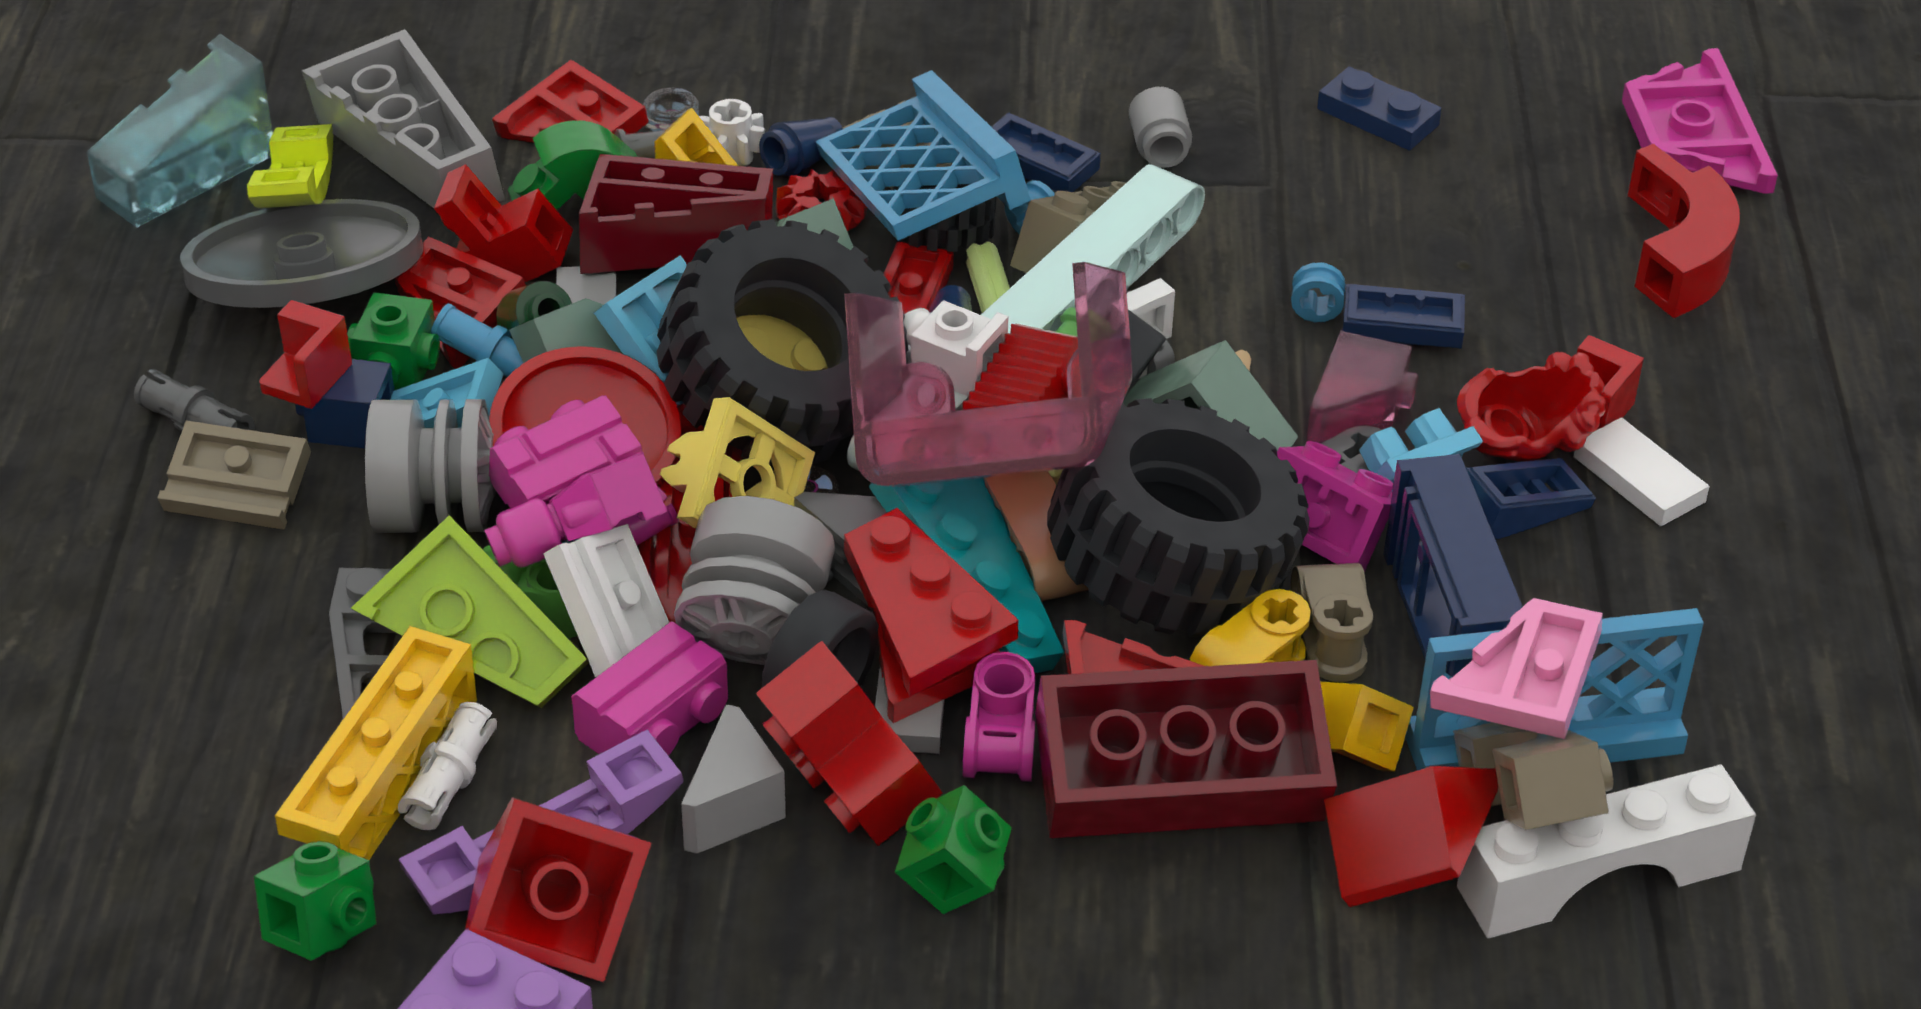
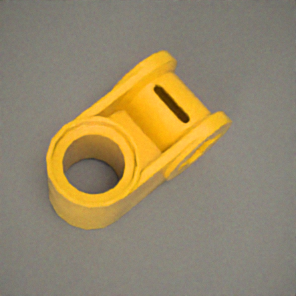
M1268 590L1256 597L1253 602L1223 625L1211 629L1195 647L1190 661L1203 666L1305 660L1306 647L1301 635L1309 626L1311 614L1309 605L1301 595L1290 590Z

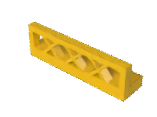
M409 626L276 813L275 819L278 835L306 844L318 841L332 843L339 849L370 860L399 817L398 803L418 776V772L422 768L420 758L426 748L432 742L437 743L442 737L461 703H476L477 701L471 644Z

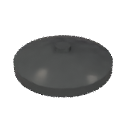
M331 199L323 200L321 204L262 209L222 222L193 238L182 250L180 262L186 288L190 293L202 300L234 307L275 308L285 307L290 300L306 305L330 301L386 283L406 272L419 260L423 253V241L418 218L403 207L372 200Z

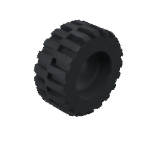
M775 219L752 221L748 230H746L744 225H735L721 231L718 238L707 240L696 251L692 261L687 264L660 320L657 336L661 343L656 352L660 370L662 373H669L664 384L673 401L678 402L682 400L685 405L682 414L696 429L700 425L705 427L713 399L730 397L814 451L815 455L812 464L829 460L833 452L842 453L848 450L856 429L888 399L901 378L906 365L903 357L908 351V342L906 338L907 330L905 326H901L905 315L900 301L897 297H889L888 292L892 286L880 269L874 272L866 264L869 260L868 256L856 246L849 250L837 242L840 236L823 229L818 234L807 230V223L792 220L787 221L784 226H776ZM745 315H766L784 320L796 326L817 345L826 361L828 369L818 371L796 370L770 360L747 340L736 318ZM749 436L737 437L728 444L742 450L741 457L748 459L754 438Z
M1151 398L1136 399L1130 402L1127 407L1123 403L1114 405L1089 419L1081 427L1078 437L1073 442L1050 501L1051 504L1047 512V526L1051 535L1050 540L1058 560L1065 561L1064 567L1070 578L1076 585L1084 584L1089 588V597L1101 606L1105 607L1107 604L1121 611V618L1137 624L1139 620L1153 624L1154 631L1172 635L1177 630L1187 631L1189 637H1204L1211 629L1223 625L1262 593L1282 588L1308 532L1310 518L1307 509L1309 506L1303 486L1297 483L1296 471L1289 461L1280 460L1277 457L1276 447L1264 437L1259 440L1250 434V427L1236 419L1232 422L1216 416L1218 411L1202 405L1199 409L1186 407L1184 401L1166 399L1161 404L1154 403Z

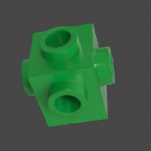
M373 292L359 323H352L347 333L351 359L391 363L394 391L422 381L426 371L434 370L440 352L438 334L430 333L435 321L433 301Z
M965 785L937 799L933 797L928 798L912 811L906 822V830L908 832L895 873L942 914L948 913L994 891L997 879L1004 868L1005 861L1003 857L1012 827Z
M318 841L302 845L294 851L292 856L254 876L262 940L311 961L326 952L343 947L349 939L376 924L373 897L374 883L369 860L339 849L332 843Z

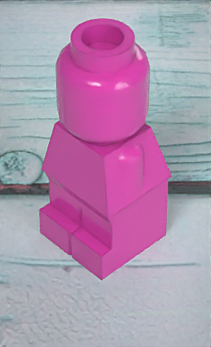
M639 453L594 472L583 474L549 500V504L536 498L499 513L496 517V525L485 529L484 532L499 567L512 562L516 567L524 568L544 560L543 553L562 544L564 540L572 541L611 530L620 520L638 514L640 520L646 521L666 513L667 509L643 453Z

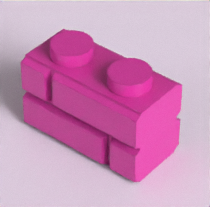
M602 395L585 404L581 400L570 401L557 409L552 415L551 420L528 430L525 426H517L506 431L498 438L495 445L490 448L489 477L499 496L510 508L536 498L549 504V500L583 474L594 472L644 452L642 451L641 444L627 424L624 425L622 423L620 414L606 395Z
M671 621L572 695L575 734H577L579 741L596 753L601 754L648 730L666 754L669 755L677 745L679 737L700 721L702 723L713 721L724 709L728 700L727 662L721 653L701 640L697 643L691 633Z

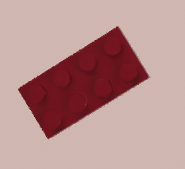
M1317 660L1041 676L1035 716L1049 838L1325 821L1327 814L1324 799L1334 796L1337 782Z

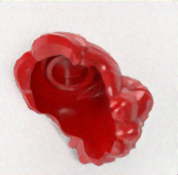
M1555 352L1548 356L1544 367L1533 366L1521 371L1507 373L1501 370L1496 371L1494 368L1484 369L1461 389L1457 398L1458 414L1464 424V429L1474 426L1483 440L1479 447L1474 448L1476 451L1512 461H1534L1545 457L1556 448L1565 452L1581 449L1586 443L1587 437L1598 429L1600 417L1606 411V400L1601 396L1604 391V383L1599 374L1594 372V367L1589 362L1587 354L1579 352L1571 357L1564 352Z

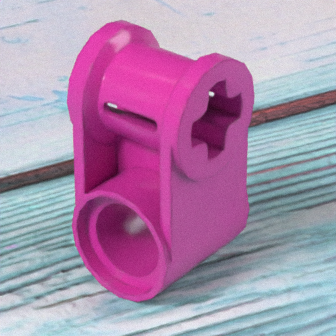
M1010 652L993 653L984 657L976 665L970 716H967L965 726L963 778H974L977 772L1018 774L1021 781L1032 782L1035 742V720H1033L1035 673L1029 661L1018 654Z

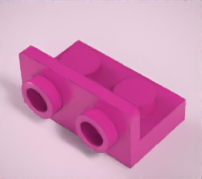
M1307 441L1305 446L1279 447L1277 457L1280 460H1288L1296 471L1297 483L1302 484L1309 506L1307 509L1310 518L1309 527L1302 545L1335 564L1360 563L1365 572L1389 518L1391 491L1394 483L1369 470L1359 469L1358 473L1348 469L1339 464L1342 457L1341 454L1317 442Z

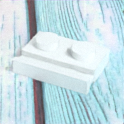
M628 524L582 537L568 544L567 542L559 544L543 553L595 677L599 676L669 623Z

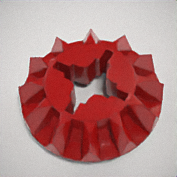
M813 169L810 170L807 177L790 176L788 185L777 188L775 205L776 214L781 220L821 204L822 202H819L818 199L828 201L834 198L847 231L856 227L864 219L867 206L838 177L834 170L827 174H818Z

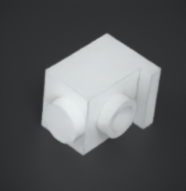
M944 300L932 313L924 310L918 311L910 322L906 337L908 345L911 346V374L969 397V391L975 390V382L981 381V372L987 371V362L993 361V353L998 352L999 343H1004L1005 334L1008 333L1009 316L997 312L990 319Z

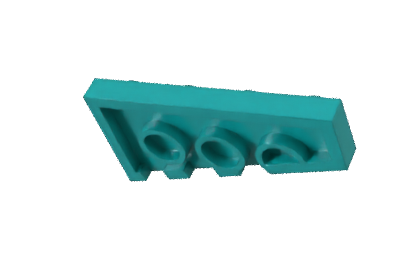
M976 457L879 469L869 488L885 511L889 512L895 508L901 510L1019 620L1018 639L998 650L1000 652L1018 654L1027 659L1033 666L1034 673L1053 670L1064 654V650L1039 595L1034 590V584L1019 552H1016L1017 547L1010 539L1009 529L1000 510L995 507L994 500L986 488L984 478L975 465L978 463Z

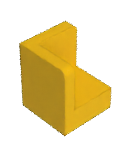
M1320 682L1331 751L1377 770L1395 772L1414 707L1363 684Z

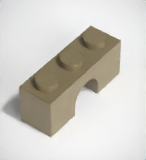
M1497 723L1453 730L1459 767L1495 768L1499 789L1491 806L1502 804L1504 819L1520 828L1529 830L1609 813L1606 792L1611 791L1613 788V773L1609 758L1602 748H1598V742L1568 730L1565 739Z

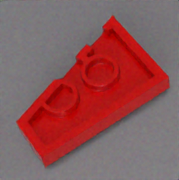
M898 508L844 534V554L868 607L874 608L881 623L883 640L890 655L895 654L902 670V681L909 697L1018 639L1019 620Z

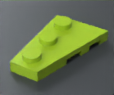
M450 515L351 607L355 612L401 636L404 635L409 626L471 644L474 674L540 708L551 700L589 663L588 659Z

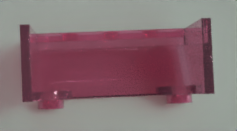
M1088 262L1072 263L1078 349L1071 356L1067 367V398L957 411L953 382L944 369L935 364L925 362L906 364L902 302L861 293L845 294L855 457L861 474L868 481L876 485L901 487L1078 468L1095 461L1105 447L1132 381L1125 272Z

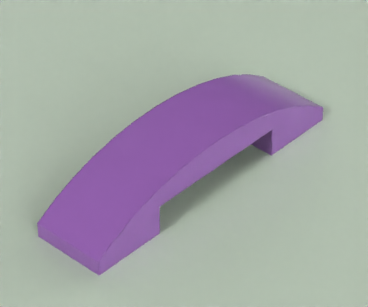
M645 730L587 760L590 774L589 780L539 806L628 834L657 810L683 783L682 773L651 733ZM463 826L399 858L401 868L433 914L469 910L478 860L494 829L472 840Z

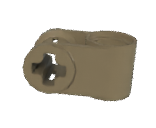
M1360 563L1294 566L1291 574V591L1301 595L1307 601L1311 611L1309 626L1302 634L1307 659L1317 660L1319 677L1333 682H1346L1360 677L1367 666V651L1363 639L1364 635L1368 634L1372 628L1373 611L1367 596L1366 580L1362 565Z

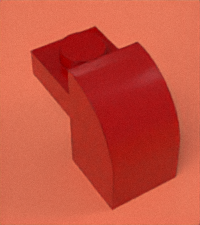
M466 164L448 172L434 206V210L440 215L444 225L450 231L455 232L460 238L457 249L522 276L524 282L561 266L573 232L571 226L539 189L501 205Z

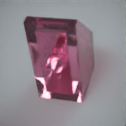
M1340 331L1311 405L1307 441L1321 444L1355 426H1372L1381 430L1388 427L1393 428L1400 407L1411 408L1417 388L1418 373L1409 372L1412 347Z

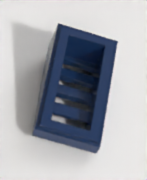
M1562 458L1466 468L1495 540L1589 509L1596 499L1593 493ZM1544 483H1547L1554 492H1551Z

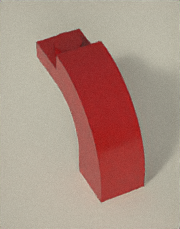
M1653 143L1636 151L1628 196L1670 230L1643 242L1635 287L1671 317L1676 318L1703 305L1724 284L1728 275L1738 232L1740 210L1732 189L1712 167L1707 166L1692 173Z

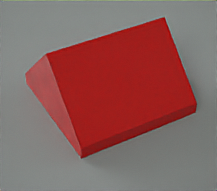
M1430 766L1324 799L1341 897L1347 905L1353 907L1460 877L1498 792L1499 785L1496 769Z
M512 797L479 857L465 930H470L534 961L604 982L652 843Z

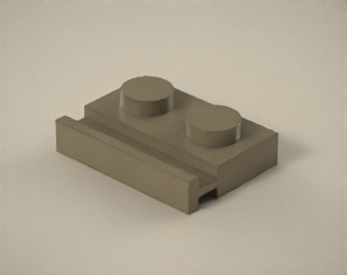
M186 420L166 473L169 478L165 490H160L158 500L163 510L168 512L285 530L287 524L285 516L289 505L294 504L311 454L310 447L305 438Z

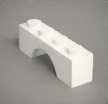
M1721 764L1606 794L1609 810L1607 814L1524 830L1507 820L1483 826L1460 877H1458L1457 888L1488 939L1551 922L1562 906L1582 887L1606 873L1623 867L1638 864L1661 866L1668 870L1678 887L1740 871L1756 814Z

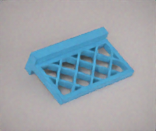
M932 70L912 79L916 97L816 141L820 156L897 240L910 236L993 197L999 198L1010 210L1031 201L1016 150ZM913 120V122H912L910 125H908V126H901V125H903V124H905V123H908V122H910V121ZM917 143H931L930 146H916ZM882 144H896L894 147H881ZM861 145L859 148L849 149L854 146ZM938 163H952L951 166L935 167ZM916 164L914 168H900L901 165ZM866 166H879L878 169H864ZM959 184H970L963 188H956ZM937 185L935 189H920L921 186ZM900 186L898 190L883 191L885 187ZM906 208H917L904 215H901Z
M1697 608L1602 619V632L1598 644L1611 643L1613 646L1591 661L1580 695L1592 686L1602 694L1579 697L1568 730L1598 742V748H1602L1606 752L1610 763L1684 754L1688 734L1681 720V715L1704 623ZM1501 630L1429 638L1417 716H1411L1405 735L1417 771L1430 766L1459 767L1453 730L1493 723L1431 708L1430 690L1433 682L1441 675H1444L1449 680L1452 678L1445 673L1447 661L1471 659L1473 648L1491 633ZM1677 635L1676 641L1654 657L1644 650V648L1659 637ZM1630 658L1641 665L1616 684L1606 678L1608 674ZM1657 679L1666 684V687L1644 689Z

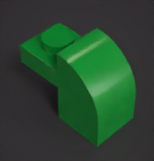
M580 120L557 123L542 130L532 138L540 159L535 164H529L524 167L507 190L513 201L539 189L553 207L558 210L575 193L584 200L599 154L637 157L635 151L615 134L599 124Z

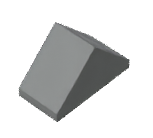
M726 704L681 803L684 851L700 853L786 818L784 770L740 707Z

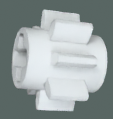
M737 99L721 100L711 106L709 117L699 116L738 166L749 165L753 160V152L760 153L759 143L762 135L765 133L763 114H752L751 107L747 103Z

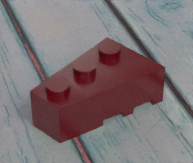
M599 154L579 212L580 274L661 268L680 255L687 265L692 261L696 251L707 240L718 238L721 231L735 225H744L746 230H748L752 221L772 220L773 169Z

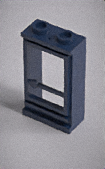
M1454 454L1397 460L1383 555L1387 565H1393V576L1398 578L1397 586L1426 660L1429 638L1503 630L1510 623V617L1523 606L1461 455ZM1472 658L1447 661L1445 673L1451 677L1455 676L1472 661Z

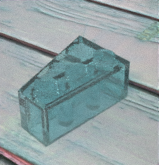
M219 34L207 45L211 53L192 70L186 73L180 68L167 80L171 88L148 109L140 104L87 151L96 198L136 228L271 157L269 140L273 131L262 62L222 34Z

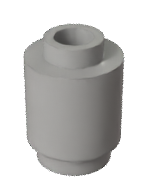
M1153 87L1139 93L1132 100L1129 107V117L1138 152L1150 164L1157 167L1167 168L1179 164L1187 156L1192 143V133L1182 98L1176 91L1166 87Z

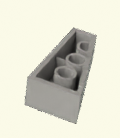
M405 29L302 70L318 123L320 125L332 124L335 136L433 208L448 172L465 164L498 202L505 200L491 146Z

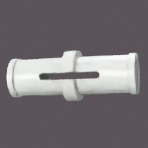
M475 702L461 703L442 737L437 743L432 742L426 748L420 758L422 768L418 772V776L398 803L399 813H407L403 818L407 823L421 830L435 829L442 820V816L459 788H466L476 773L475 762L478 755L497 728L496 718L487 721L492 714L489 709Z

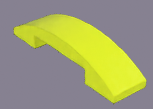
M332 124L275 128L269 140L272 164L269 170L254 171L247 184L248 198L256 208L321 204L326 196L331 174L333 153Z

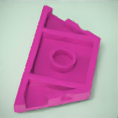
M1718 48L1703 51L1701 62L1684 69L1683 65L1676 62L1661 68L1654 75H1644L1625 83L1622 103L1641 148L1654 143L1692 173L1710 166L1730 186L1765 194L1774 193L1778 175Z

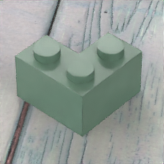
M1226 340L1141 377L1121 402L1127 407L1130 402L1136 399L1151 398L1154 403L1161 404L1166 399L1184 401L1186 407L1199 409L1202 405L1218 411L1216 416L1232 422L1236 419L1250 427V434L1259 440L1264 437L1276 447L1277 451L1279 447H1291L1298 438L1297 434Z

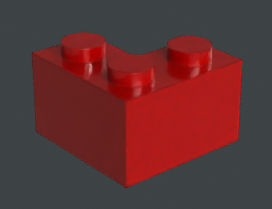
M822 641L756 693L773 715L762 725L814 789L823 781L827 782L834 793L826 798L824 802L849 833L861 825L877 846H879L906 824L912 811L922 801L931 797L937 799L943 794L920 761L885 721L859 684Z

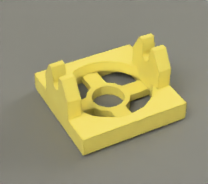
M730 397L713 399L704 431L687 432L668 446L667 451L680 458V461L675 465L662 468L660 475L670 486L680 492H685L677 518L696 529L699 516L706 505L715 502L714 488L718 477L730 483L732 497H760L774 499L795 506L794 497L804 492L815 452ZM742 436L754 438L748 459L736 462L725 455L728 443L734 438ZM770 460H771V462H772V464H773L774 472H773L771 466L769 465ZM753 466L758 470L762 481L745 492L743 484L744 475L747 469Z

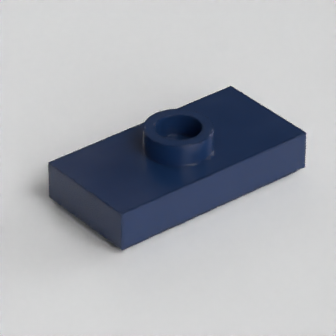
M1007 113L991 126L1016 150L1024 178L1031 181H1041L1051 190L1073 193L1100 169L1101 153L1011 113Z
M1346 284L1342 338L1393 342L1400 345L1417 344L1462 349L1465 295Z

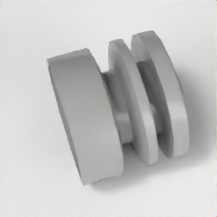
M417 399L371 401L366 427L365 483L369 520L374 533L418 532L423 520L425 504L435 505L439 524L449 515L457 522L458 505L462 504L467 532H484L487 529L489 511L496 490L491 484L489 477L490 448L493 447L494 434L489 423L485 399H466L463 409L462 428H458L453 399H442L439 401L434 428H425L423 415Z
M738 496L721 498L706 505L699 516L690 550L692 565L683 577L681 585L683 592L677 600L674 611L676 624L691 633L697 643L700 640L721 653L723 657L739 662L765 665L774 639L791 612L806 597L826 587L835 551L832 533L820 520L802 509L774 499Z

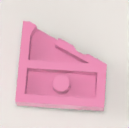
M1533 598L1510 617V623L1505 629L1491 633L1473 648L1472 661L1449 680L1444 675H1441L1433 682L1430 690L1431 708L1565 739L1602 632L1603 613Z

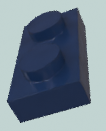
M1350 66L1319 91L1317 105L1318 110L1409 151L1439 126L1442 107L1420 98L1415 93L1401 90L1373 77L1365 71H1360Z

